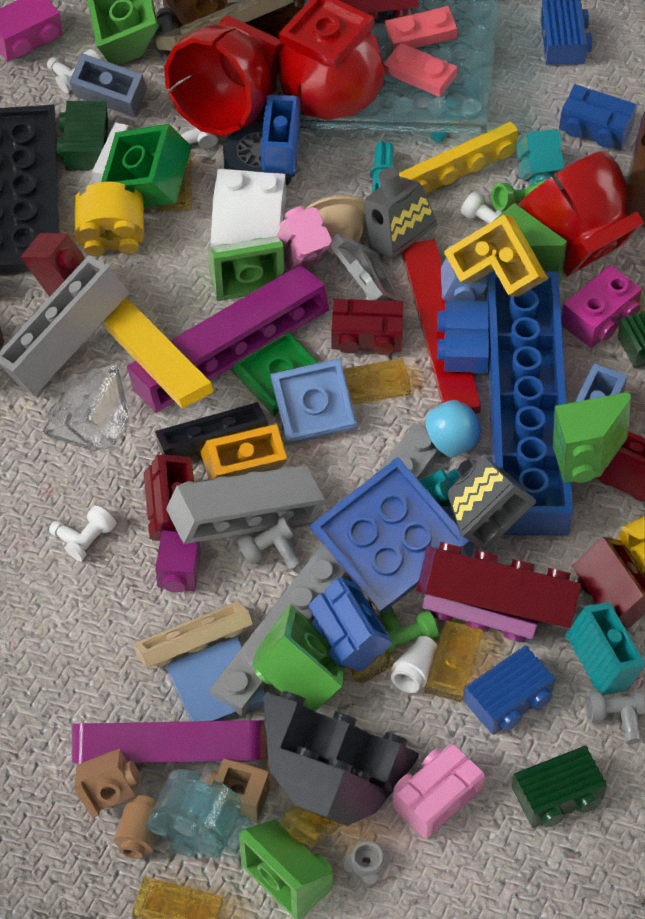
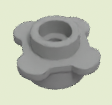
M362 838L356 841L351 851V856L344 858L343 869L346 873H355L361 877L364 884L373 885L378 882V874L382 868L390 864L391 857L388 851L381 850L376 843ZM369 859L370 864L365 865L363 860Z

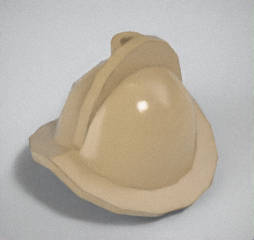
M350 195L332 196L320 199L306 208L313 207L318 209L323 220L321 226L326 227L331 239L339 233L360 243L364 229V217H366L365 199ZM329 246L327 251L330 252L332 255H336L333 249Z

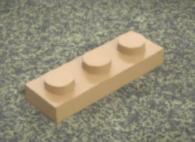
M236 601L136 642L133 646L137 657L146 668L151 666L158 668L171 663L173 657L185 652L195 653L205 649L211 641L221 637L228 639L238 636L243 632V628L253 625L249 611Z

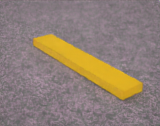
M127 297L101 323L182 409L214 392L211 382Z

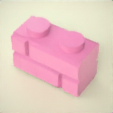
M304 206L296 207L285 214L286 220L279 224L281 229L276 236L283 243L284 263L288 271L300 264L304 268L317 264L332 242L326 227L321 226L323 220L317 208L311 207L305 210Z
M450 744L443 751L439 748L433 750L422 763L423 768L414 776L410 773L404 775L393 789L395 792L393 796L394 810L406 822H409L411 827L424 839L432 835L483 789L485 778L483 771L471 760H468L466 755L454 744Z

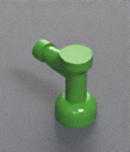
M547 179L539 181L538 184L530 185L526 189H514L508 183H498L492 189V204L496 210H506L512 204L520 203L531 191Z
M392 607L382 615L378 611L380 618L383 619L386 632L392 640V645L386 650L387 653L395 651L396 646L415 640L419 636H427L433 640L439 639L436 622L429 610L419 613L416 623L403 628L394 615Z

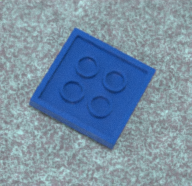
M399 457L310 525L311 531L354 583L360 587L361 591L381 615L417 587L427 546L438 549L440 542L461 546L463 551L470 545V540L462 536L459 527Z

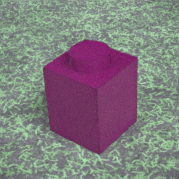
M162 530L155 568L158 588H164L175 593L183 592L184 590L195 591L201 555L200 542L183 544L178 532Z

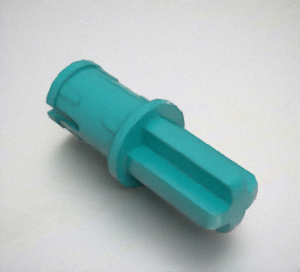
M380 141L376 144L374 166L370 169V177L373 180L372 193L381 187L379 173L384 169L394 168V146L390 142Z

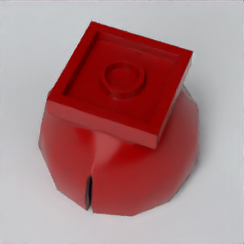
M310 0L279 33L280 43L283 44L278 57L277 69L284 95L298 96L300 98V113L303 111V114L306 116L324 120L353 116L376 100L384 84L385 66L376 36L370 32L374 27V16L339 0Z
M227 15L220 20V25L213 24L181 38L173 46L164 65L166 89H171L177 82L188 76L190 77L175 86L167 94L178 113L202 132L225 136L240 130L255 121L266 105V97L274 95L278 73V57L283 44L280 43V39Z
M607 151L595 152L556 173L564 189L560 190L553 177H550L531 191L518 204L519 207L567 241L566 259L563 265V271L567 277L622 247L644 224L637 211L629 216L626 214L627 183L618 163Z

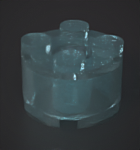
M189 770L172 771L165 781L149 815L146 828L171 841L170 848L179 855L191 857L194 852L212 858H219L239 816L242 805L240 798L230 788L215 779L211 786L200 782L199 779L202 775L200 773Z

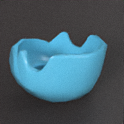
M458 400L444 402L426 415V429L430 440L440 452L448 457H456L468 452L478 443L481 434L478 416L464 402H459Z

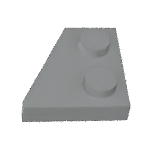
M339 233L332 238L330 247L364 290L368 300L402 301L378 252Z

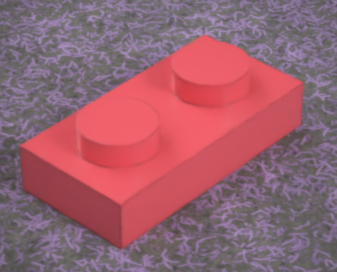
M449 6L385 21L386 31L393 51L400 43L418 48L458 38L457 27Z
M400 43L384 62L385 74L438 97H441L457 77V66L403 43Z

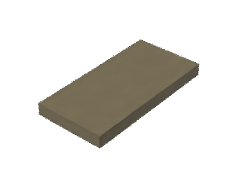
M243 0L157 36L154 40L158 50L171 51L181 38L213 24L220 25V20L227 15L246 23L294 1Z

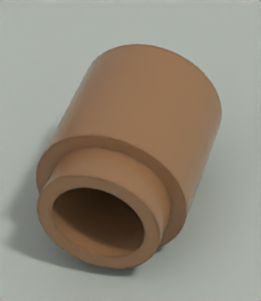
M136 795V797L131 799V802L125 805L114 838V843L120 848V853L134 859H141L143 855L152 854L164 818L161 812L163 805L158 800L145 795Z

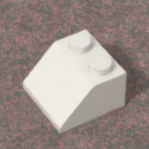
M218 169L213 195L211 247L250 241L255 238L277 236L281 229L279 224L283 221L286 203L285 174Z

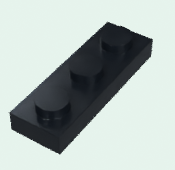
M256 402L155 431V436L162 454L188 457L189 455L200 453L208 440L266 427L269 424L259 403Z

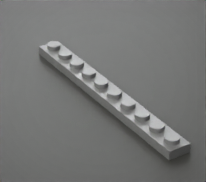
M414 423L376 473L399 457L413 475L420 480L441 452L430 440L427 429ZM323 544L319 546L209 689L212 697L236 710L241 716L247 710V706L261 687L263 689L266 685L257 676L255 668L252 667L256 649L284 610L292 604L312 622L315 618L308 604L320 593H325V589L337 578L346 579L348 576Z

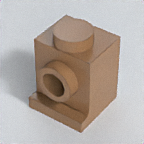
M119 748L77 764L74 789L90 816L94 818L99 816L100 810L136 797L140 775L135 763L127 761Z
M223 758L219 771H212L207 784L206 793L211 795L212 807L249 817L250 821L258 823L270 789L269 771ZM234 791H241L244 793V795L235 793Z

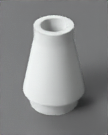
M419 636L415 643L392 665L391 680L397 688L407 693H415L425 687L434 654L438 649L433 639L427 636Z

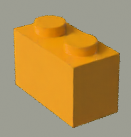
M277 424L208 440L201 450L209 480L221 476L246 475L253 471L278 470L287 459Z

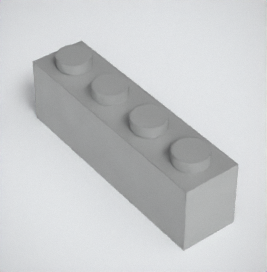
M88 255L0 350V367L16 384L35 396L130 292L109 266Z
M307 465L297 467L285 466L272 471H253L240 476H221L213 480L195 483L192 481L185 482L176 486L166 510L183 544L268 530L278 524L277 520L285 516L291 526L313 522L325 498Z

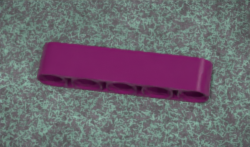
M265 720L71 724L72 764L83 763L119 748L127 761H133L134 763L223 761V758L232 761L266 760Z

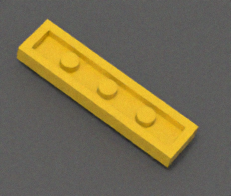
M510 121L400 172L399 175L419 182L423 186L425 194L443 185H450L456 179L471 172H477L490 163L509 157L512 153L516 152L518 129Z

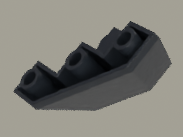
M283 691L280 697L266 692L263 702L269 768L292 803L301 809L349 826L376 813L394 791L393 789L397 782L408 773L418 759L419 753L406 747L408 740L401 736L386 732L384 738H381L356 727L357 719L335 711L332 718L304 706L306 699L299 695Z

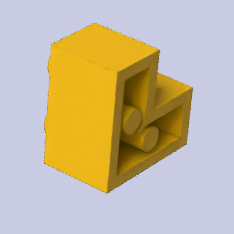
M505 214L443 251L462 283L473 284L495 270L507 294L519 297L548 279L515 218Z

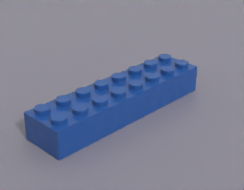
M495 271L487 275L485 301H488L489 312L488 380L492 462L510 474L536 500V503L503 535L569 536L573 515L571 482L563 483L553 448L555 406L566 404L558 272H545L548 277L547 280L519 297L507 294Z

